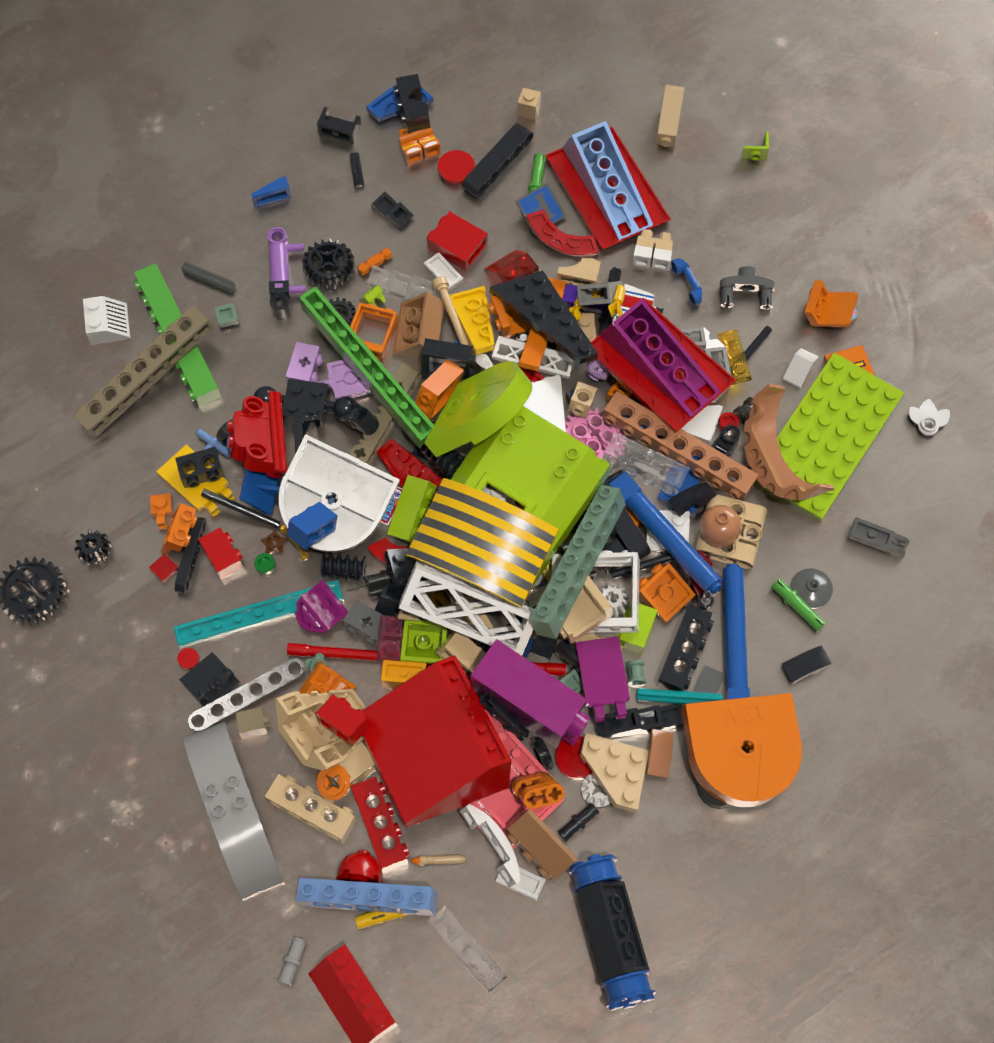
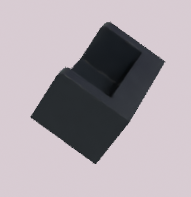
M325 106L317 122L319 135L353 145L362 127L360 116L356 115L354 122L332 117L329 115V108Z

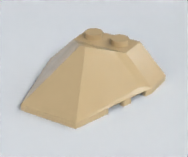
M353 689L329 690L328 693L311 691L305 694L295 691L275 699L278 731L302 765L323 771L341 764L363 740L361 736L353 747L321 725L316 716V712L332 694L338 698H345L355 710L367 708Z

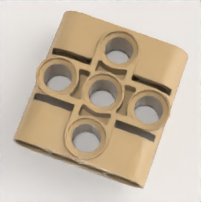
M716 495L707 503L705 511L715 505H726L738 511L741 519L740 535L734 544L726 547L731 550V552L726 553L721 548L712 547V544H709L707 541L704 542L699 534L695 550L697 552L702 550L713 561L725 564H738L739 567L744 569H752L755 564L768 511L760 505ZM752 534L756 539H749L747 535Z

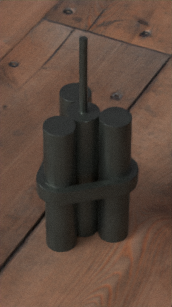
M380 570V573L364 577L366 585L347 589L346 592L368 587L370 598L381 595L386 581L392 583L390 575H387L386 570Z

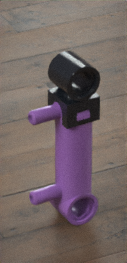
M274 227L267 234L269 245L270 306L273 316L278 320H284L291 315V294L306 292L304 285L290 286L288 252L303 251L304 244H289L286 231L281 227Z

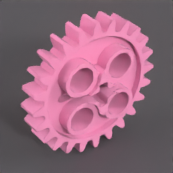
M598 407L595 408V411H592L590 408L587 418L576 416L573 413L571 416L568 415L565 420L566 433L589 446L596 452L595 455L597 457L605 459L610 464H613L615 459H619L624 451L626 444L624 438L626 435L618 427L611 426L602 418L603 411L599 413Z

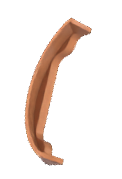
M769 383L754 396L751 402L753 406L749 418L744 425V432L746 433L745 455L752 471L758 474L757 481L763 487L773 492L774 495L791 500L809 499L835 490L833 485H812L803 481L791 471L784 461L777 441L776 421L785 388L781 385Z

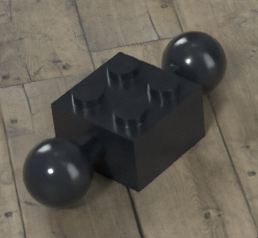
M288 379L286 394L281 395L283 425L294 427V418L306 415L315 418L317 430L324 431L327 413H334L338 420L344 422L341 417L346 415L353 407L352 404L357 401L350 396H342L336 401H330L329 384ZM262 386L255 391L253 396L261 398L264 402H269V391H277L270 386Z

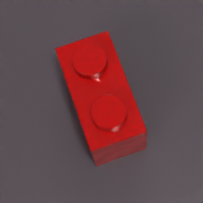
M221 527L198 539L203 551L221 580L243 568L241 564L243 557L238 548L233 549L231 544L234 542L228 532L224 533Z
M334 694L316 712L317 719L321 725L352 747L369 729L367 715L360 709L355 710L345 698H338Z

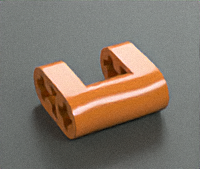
M547 772L521 776L512 783L513 793L530 809L557 804L565 796L564 788ZM524 783L528 787H525L524 790L521 792L519 788H521V784ZM534 797L533 802L528 800V798Z

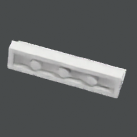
M498 336L492 359L501 362L514 361L519 366V358L522 356L526 343ZM546 348L541 362L545 366L540 365L539 371L551 375L559 374L560 377L569 379L571 372L574 370L575 361L563 352Z

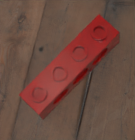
M373 777L352 785L354 797L376 857L382 867V873L408 864L406 857L410 856L406 843L401 844L398 837L402 835L398 822L393 823L391 816L394 815L391 803H386L383 795L387 794L383 782L378 783L377 778ZM377 799L380 801V804L376 808H371L368 806L369 801ZM381 819L388 822L386 827L382 829L375 826L376 822ZM392 840L395 842V846L392 849H385L383 847L384 842Z

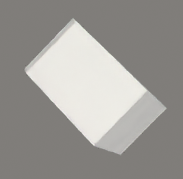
M802 348L795 353L782 380L800 389L819 357Z

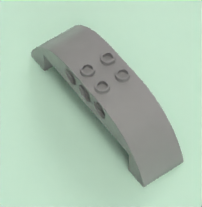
M223 721L183 738L196 783L221 852L241 899H247L285 883L233 747V741L226 722Z

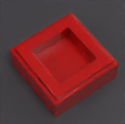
M165 553L149 566L150 571L163 584L179 570L178 566Z

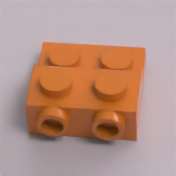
M182 503L179 504L171 518L160 553L168 555L171 550L180 552L183 546L187 547L191 537L188 535L189 528H194L197 516H194L195 508Z
M658 563L650 570L652 575L639 580V599L645 606L658 610L657 616L663 623H666L696 594L670 563L662 565Z

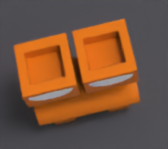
M431 126L430 128L412 133L408 132L407 128L399 130L400 150L407 166L423 161V157L426 160L441 155L440 142L435 138Z

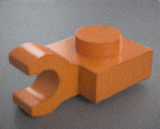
M171 493L150 495L152 518L156 517V524L159 530L167 529V516L173 515Z

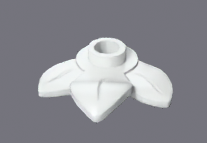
M927 399L920 408L910 407L909 417L912 422L918 425V429L923 435L932 436L937 433L940 427L948 423L950 411L948 409L937 411L933 402Z

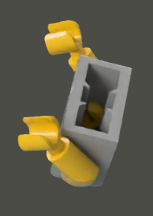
M622 281L578 285V297L574 302V306L569 308L574 318L579 320L582 317L579 309H582L584 305L612 303L608 306L611 317L615 313H618L620 317L623 315L620 305H622L626 293Z

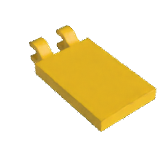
M186 444L156 472L158 476L199 513L205 509L212 517H215L220 513L218 506L211 500L201 496L203 489L205 488L232 501L235 497L233 492L227 488L229 482L224 477L214 482L201 483L193 488H184L175 458L194 453ZM190 470L186 474H191L194 470Z

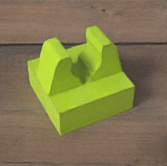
M379 285L372 287L359 299L361 303L375 305V300H378L381 304L386 300L382 294L383 290Z

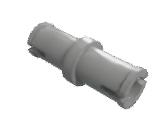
M293 937L288 954L283 958L284 965L277 981L279 984L291 987L297 967L301 965L300 958L307 943L305 940Z

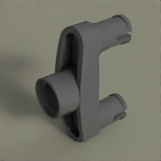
M755 267L739 268V276L725 277L720 280L722 307H726L727 300L728 307L734 306L733 291H750L761 293V309H765L766 305L767 309L773 308L775 282L768 278L756 276Z

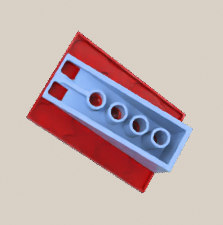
M606 121L571 135L562 148L545 155L546 161L556 179L559 180L591 235H594L596 244L601 251L641 234L643 229L650 230L671 220L613 127L609 128Z

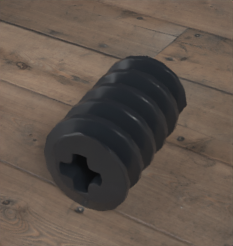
M425 443L420 448V452L427 459H430V462L438 470H441V474L451 480L464 461V458L458 459V452L452 454L454 449L436 457Z
M330 552L328 557H325V553H323L321 563V576L323 578H326L329 573L331 579L338 575L339 580H343L345 574L348 581H351L353 576L356 582H359L362 577L364 579L366 556H363L360 562L358 555H355L352 561L349 554L346 555L345 559H342L341 553H338L336 558H334L333 552Z

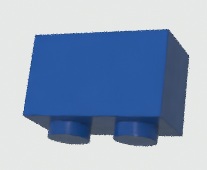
M319 501L289 520L287 536L306 550L335 531L338 515Z

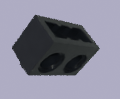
M216 447L175 458L184 488H193L201 483L214 482L225 477ZM214 464L212 468H206L208 465ZM194 470L193 473L186 474L188 471Z

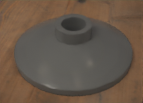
M812 568L799 571L793 577L790 588L793 591L796 590L798 592L797 595L811 609L820 608L827 604L833 593V586L829 577L822 571ZM809 584H815L816 588H811Z

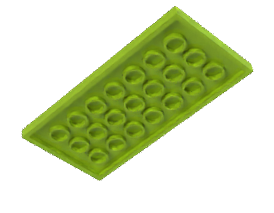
M834 352L778 435L777 441L784 461L796 476L812 485H833L835 490L804 500L782 499L815 519L822 521L905 392ZM756 480L755 483L758 484V485H760L761 487H763V486Z

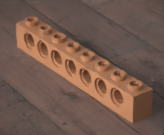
M616 391L604 408L602 418L607 424L618 427L625 435L633 436L642 445L651 447L659 455L675 461L679 467L692 471L696 477L703 478L710 482L713 487L724 490L733 499L744 501L757 480V473L682 429L675 433L652 411ZM621 415H628L630 418H623ZM639 425H645L647 428L642 429ZM657 435H661L665 437V439H659ZM674 446H680L683 449L678 450ZM692 456H697L700 460H694ZM710 467H716L718 471H713ZM728 477H733L736 481L732 482Z

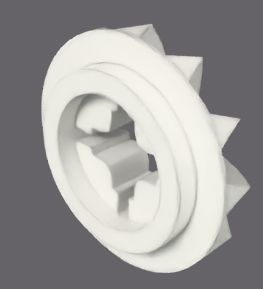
M592 774L586 776L581 786L584 800L588 804L591 802L595 807H604L610 804V797L604 788V794L598 792L592 795L595 790L594 784L600 785Z

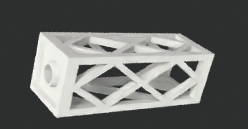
M418 561L414 565L399 603V609L491 646L498 639L520 655H523L534 629L530 621L535 610L534 608L524 604L522 608L515 606L472 584ZM422 576L425 577V578L430 579V580L420 581V579H421ZM448 589L459 604L436 607L425 592ZM463 593L482 601L468 602ZM414 594L421 603L412 600ZM494 605V606H488V607H482V608H476V609L473 608V607H479V606ZM463 609V611H456V612L444 613V612H447V611H454V610ZM501 610L512 624L488 629L478 614ZM514 614L523 617L521 623ZM468 615V617L474 624L461 620L457 617ZM512 630H516V631H517V632L506 633V634H496V633H499V632H506V631H512Z

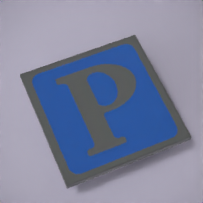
M548 182L515 201L527 225H529L526 219L527 214L544 209L553 224L566 217Z

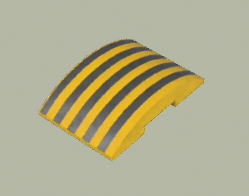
M443 478L406 556L443 573H448L491 595L522 608L559 529L494 496Z

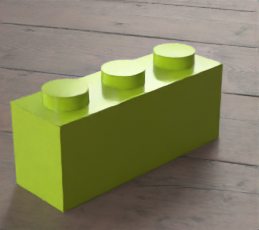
M407 475L387 534L396 539L412 543L420 523L437 492L438 486L430 481Z

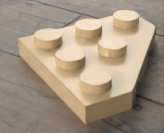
M585 733L580 757L593 771L592 775L600 787L605 789L610 797V802L615 808L633 813L637 812L649 751Z

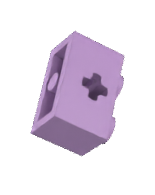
M296 342L286 373L287 384L288 379L310 382L318 380L317 369L323 363L320 346Z

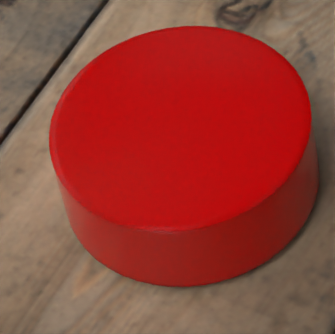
M731 412L723 413L718 421L719 429L722 431L727 425H734L738 428L739 419L737 415Z
M185 648L179 652L177 661L182 669L189 671L200 662V657L193 648Z

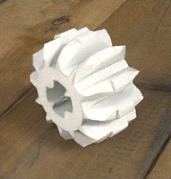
M607 583L605 584V589L602 587L598 589L612 605L613 617L618 618V613L624 615L625 608L629 607L630 603L627 601L629 594H624V587L617 589V583L613 587H610V584Z

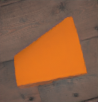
M319 661L299 692L300 694H305L311 691L328 693L329 690H354L356 685Z

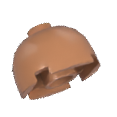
M726 505L709 507L702 514L699 522V534L702 540L712 544V547L715 548L731 546L738 539L741 532V519L738 513Z

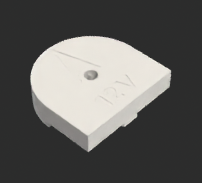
M305 434L280 485L279 508L281 516L288 528V522L293 516H297L309 506H313L320 501L338 515L336 529L310 546V548L328 553L348 551L364 543L375 532L400 483V479ZM336 495L337 502L330 505L327 498Z

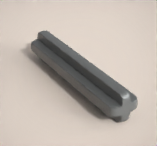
M184 262L181 268L183 273L225 291L233 292L236 288L234 281L189 262Z

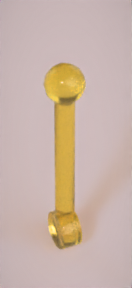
M283 525L280 527V532L287 536L288 528ZM287 536L300 553L301 560H308V553L303 552L300 546Z

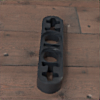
M197 517L194 528H190L189 535L191 537L183 552L175 580V592L187 594L201 548L198 539L205 534L206 518Z

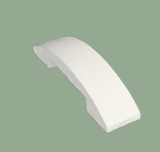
M471 804L460 810L471 830L480 826L504 863L497 870L508 887L520 882L516 856L510 842L500 827L487 814Z

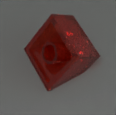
M516 249L484 268V271L497 285L539 272V266L527 252Z

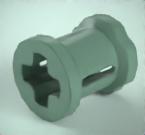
M631 660L626 662L629 674L628 686L638 687L646 684L643 674L644 661Z

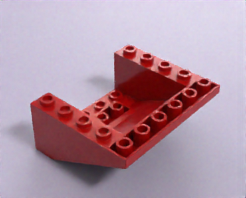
M456 655L435 662L362 710L367 715L369 729L362 735V738L405 828L509 788L512 760L484 707L480 704V700Z

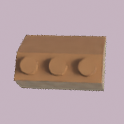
M425 292L401 303L393 350L394 356L421 359L425 338L439 340L442 316L444 314L443 300L429 292Z
M531 809L522 812L504 830L508 841L513 846L518 845L523 851L521 855L529 863L533 861L538 867L537 872L545 880L547 878L550 880L556 879L577 860V857Z

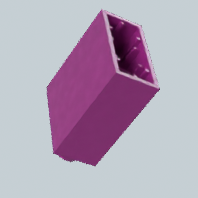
M498 639L494 641L471 675V685L479 697L484 696L488 700L489 698L485 696V693H491L505 709L518 717L519 722L525 728L556 749L563 740L573 746L591 718L582 712L587 700L586 698Z

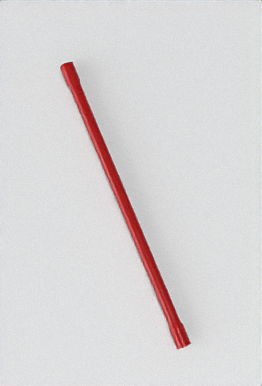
M288 643L287 656L315 657L317 653H322L327 658L383 662V660L400 661L401 652L310 646L298 643ZM532 662L552 676H563L566 674L565 663Z

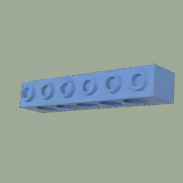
M299 878L296 901L303 907L435 916L438 893L433 887Z

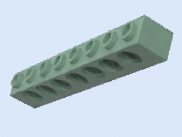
M606 485L599 487L530 618L537 635L553 639L557 638L626 505L620 488Z

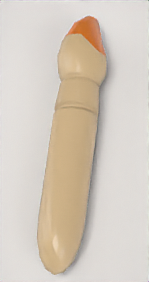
M458 854L420 855L412 858L411 862L420 866L426 864H457L465 862L467 858Z

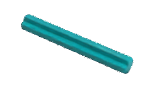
M639 688L637 690L638 701L691 704L723 700V695L716 693Z

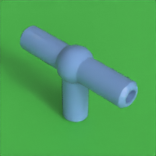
M201 428L196 431V435L208 443L204 449L216 447V450L226 457L230 456L228 448L220 443L216 437H212Z

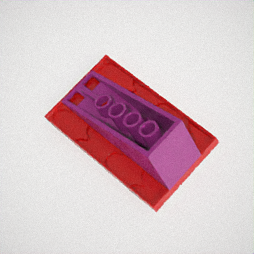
M644 298L640 299L591 341V344L598 353L596 361L675 433L736 381L735 378Z

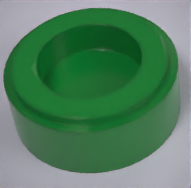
M262 553L256 557L254 566L259 574L269 575L274 572L276 562L271 554Z

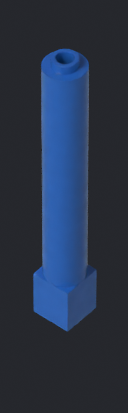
M626 471L610 483L611 487L620 488L626 504L625 508H629L704 592L708 591L715 594L722 588L723 579L642 493L640 486Z
M729 564L722 570L726 662L725 700L750 697L747 668L744 569L739 567L738 564Z

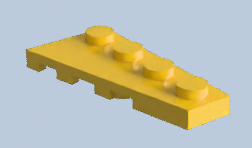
M485 286L449 295L470 345L473 346L475 355L495 350Z

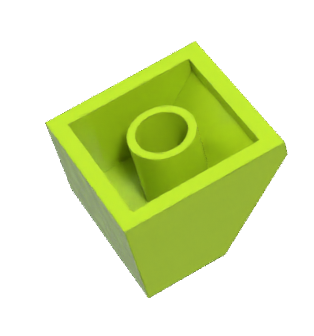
M405 620L400 661L434 664L443 660L435 652L448 638V628L432 621Z

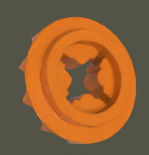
M340 765L325 771L321 770L317 776L318 791L328 800H339L347 795V791L351 787V776L346 771V768ZM330 777H338L337 783L339 787H331L332 781Z

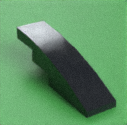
M672 704L663 707L656 705L643 709H637L636 707L626 710V718L618 720L616 712L605 714L604 722L596 723L597 733L599 737L612 738L649 733L651 728L666 730L684 726L681 711L683 707L682 704Z

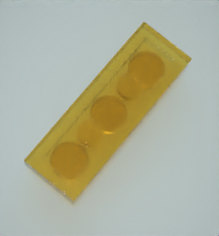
M737 329L718 333V340L726 346L731 376L736 379L732 385L751 381V373Z

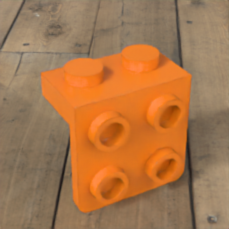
M815 280L809 292L808 303L804 307V314L812 327H847L850 325L858 294L856 292H828L822 280Z
M490 295L488 308L490 314H493L495 317V327L497 331H500L502 337L510 338L515 336V333L530 332L532 326L516 314L517 311L511 306L504 305L497 295Z

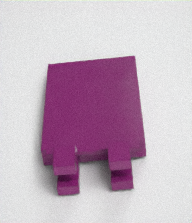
M619 636L576 642L584 697L587 699L586 707H593L595 723L604 722L603 705L610 704L615 705L617 720L625 719L627 715L625 702L629 701L630 696Z

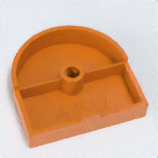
M792 693L685 704L681 709L691 770L703 789L717 800L737 807L758 806L777 797L796 777L802 759V744ZM742 746H743L745 749H747V751H748L747 753H745V751L742 750V748H741Z

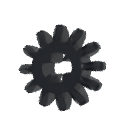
M88 529V534L84 535L81 533L82 539L75 542L77 545L75 552L78 554L79 560H85V563L88 565L92 561L95 565H98V560L106 561L104 555H111L109 549L111 542L108 540V536L105 533L101 534L98 529L94 533Z

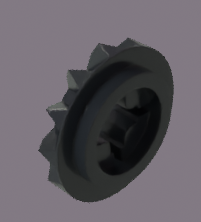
M539 736L533 738L532 748L538 762L547 771L553 769L554 762L544 740Z

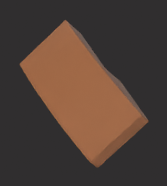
M651 728L647 747L649 755L645 769L646 774L668 778L673 749L672 732Z

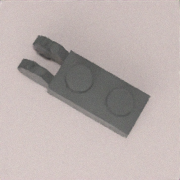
M855 517L848 535L849 539L886 553L889 552L891 555L901 558L905 556L906 551L891 545L892 541L905 547L910 542L909 539L896 534L895 531Z

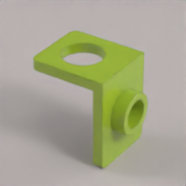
M765 131L763 146H743L741 159L767 160L769 131Z

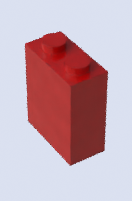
M449 211L445 217H441L438 226L427 235L428 249L436 254L439 252L447 261L467 271L487 246L488 233Z

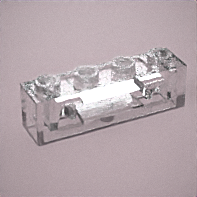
M615 432L602 458L610 463L612 468L626 471L629 476L640 478L647 485L659 487L664 493L669 495L678 494L690 469Z

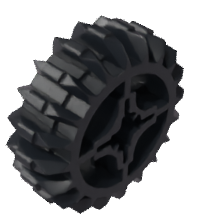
M322 239L320 244L314 242V247L309 246L308 252H304L302 268L307 280H310L312 285L317 283L319 289L325 285V288L328 290L329 286L336 288V284L343 286V280L349 282V276H353L355 259L351 249L347 248L345 243L340 244L338 239L334 243L331 239L328 242ZM340 259L344 261L341 267L338 264ZM316 261L319 262L317 269L313 267Z

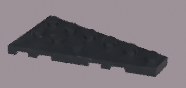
M543 270L490 286L489 293L501 298L504 305L511 306L517 311L516 314L538 332H543L547 336L546 339L551 343L555 342L562 348L561 351L580 365L597 359V351Z

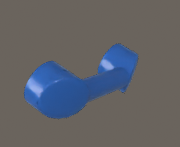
M680 258L671 260L673 272L676 275L684 273L693 289L688 292L692 305L701 304L702 287H700L688 263Z

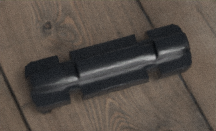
M358 152L351 153L349 157L354 186L357 188L363 187L364 178L360 154Z

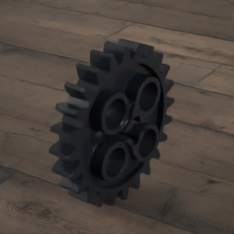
M34 556L32 562H30L25 557L22 564L19 560H16L17 566L9 565L11 571H3L6 577L0 578V583L2 584L0 585V607H3L2 611L8 614L10 619L15 618L18 623L23 618L26 624H29L30 619L38 623V617L45 621V614L48 613L53 616L52 609H60L57 602H64V599L60 596L66 594L65 589H63V587L67 586L63 580L64 576L62 573H59L60 570L57 566L54 567L51 561L47 563L44 558L38 562V559ZM33 574L30 579H25L27 575ZM18 580L21 581V582L24 583L29 589H31V590H34V589H35L36 592H37L40 596H43V597H45L46 599L43 600V599L39 598L34 592H32L31 590H28V591H27L26 588H25L23 585H21V584H19V583H16V582H17ZM50 584L48 589L42 590L44 585ZM20 590L17 596H12L15 591ZM37 601L36 605L29 607L31 602Z

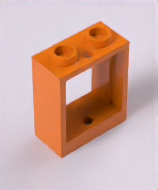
M359 302L350 326L357 335L364 318L389 324L382 345L362 340L380 362H384L398 324V314L389 308L383 309L373 304Z
M446 360L421 384L415 401L416 405L430 421L445 407L456 385L460 383L464 372L462 368L450 360Z

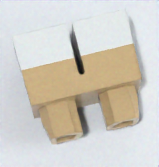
M643 229L641 235H638L633 266L650 268L652 252L654 251L652 269L669 271L673 246L671 234L663 232L660 234V239L652 238L653 232Z

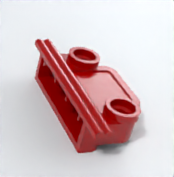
M269 391V402H264L256 396L246 397L242 403V410L234 412L232 421H227L226 433H229L227 448H230V454L233 459L243 461L246 469L264 472L270 477L281 478L282 474L287 472L281 393Z

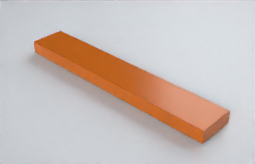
M548 278L563 300L565 286L568 282ZM531 327L519 361V367L539 371L549 342L543 332H538Z

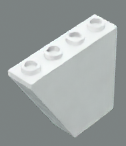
M560 375L548 376L535 383L531 382L533 385L532 392L524 406L566 432Z

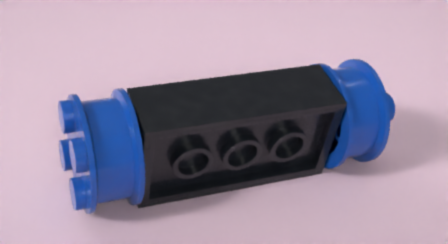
M601 854L589 856L586 862L573 863L570 866L569 874L574 876L576 883L574 892L578 893L579 904L582 907L585 926L592 942L591 947L595 953L598 972L602 981H605L600 986L605 988L608 998L606 1007H609L610 1011L620 1008L628 1009L636 1006V1002L641 1001L643 1003L654 1000L656 992L651 990L647 977L650 974V969L624 881H621L623 878L621 875H618L615 866L617 857L613 854L602 857Z

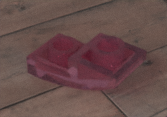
M381 615L377 645L378 662H383V660L400 661V640L403 638L402 619H398L395 616Z

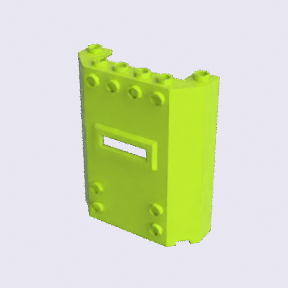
M523 406L502 428L473 446L451 480L484 492V488L489 483L525 507L524 511L559 529L537 575L535 584L558 551V546L562 545L596 495L599 487L613 469L611 464L605 459L597 457L595 455L596 452L589 446Z

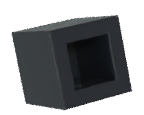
M386 581L375 611L394 620L404 590L394 591L393 584Z

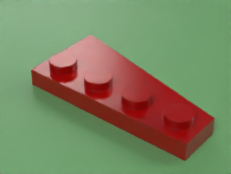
M390 439L377 451L393 476L400 479L399 484L402 488L407 475L430 481L438 486L436 489L438 490L443 479L395 439Z

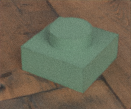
M234 303L215 307L220 328L239 324Z
M575 669L569 670L558 679L577 693L583 690L582 680Z

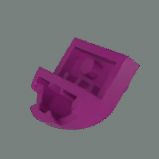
M321 580L298 599L296 603L297 613L295 615L302 628L307 631L322 633L344 618L348 610L325 581Z

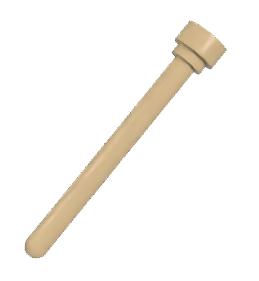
M439 276L432 281L433 288L443 299L460 344L469 345L448 293V280L445 276Z

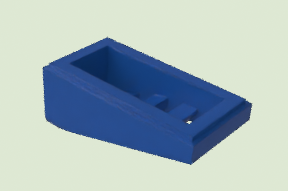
M286 176L253 192L251 196L254 208L291 198Z

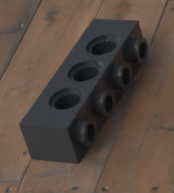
M688 604L657 686L674 691L688 690L692 680L689 677L691 669L695 671L699 662V658H696L698 651L703 652L707 642L704 639V635L706 632L710 633L714 621L711 620L712 612ZM696 628L700 633L692 634L689 629ZM682 647H689L691 648L692 652L685 653L683 652ZM680 665L685 671L677 672L674 667Z

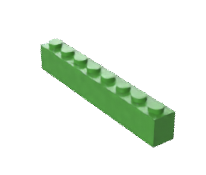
M155 263L134 272L137 279L134 281L138 292H143L144 295L141 298L145 307L150 306V317L153 323L157 321L159 326L156 328L159 335H161L182 314ZM196 345L174 366L176 370L181 369L182 374H179L184 386L188 384L190 390H187L192 402L196 400L200 407L221 398V395Z

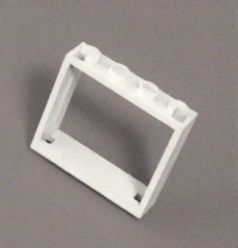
M607 550L601 551L594 567L632 566L631 618H609L588 633H639L640 559L638 552H628L627 550L622 551V553H613ZM555 554L552 557V576L562 559L559 554Z

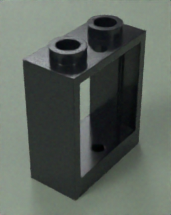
M425 338L421 353L422 379L427 380L443 364L433 362V358L466 363V367L459 366L464 370L460 382L476 373V367H474L476 355L473 354V346Z

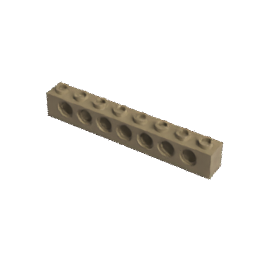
M192 305L183 312L182 316L171 323L160 336H157L145 350L139 352L131 363L125 365L118 375L111 378L107 385L96 392L73 416L95 438L98 437L214 329V326Z

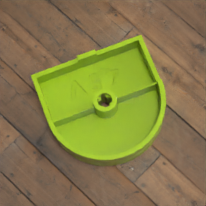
M506 361L458 383L424 443L438 457L470 441L475 445L485 440L508 423L524 406L532 392L533 385L516 362Z

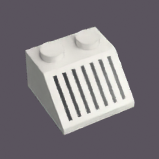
M104 296L83 299L86 335L91 345L131 339L127 303Z

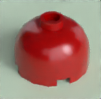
M358 850L356 853L347 855L340 862L336 880L381 883L382 867L380 862L370 855L369 851Z

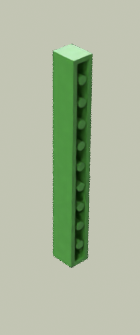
M316 286L300 296L301 308L420 449L434 424Z

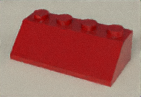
M345 944L326 956L308 974L351 1043H374L397 1026L395 1020Z

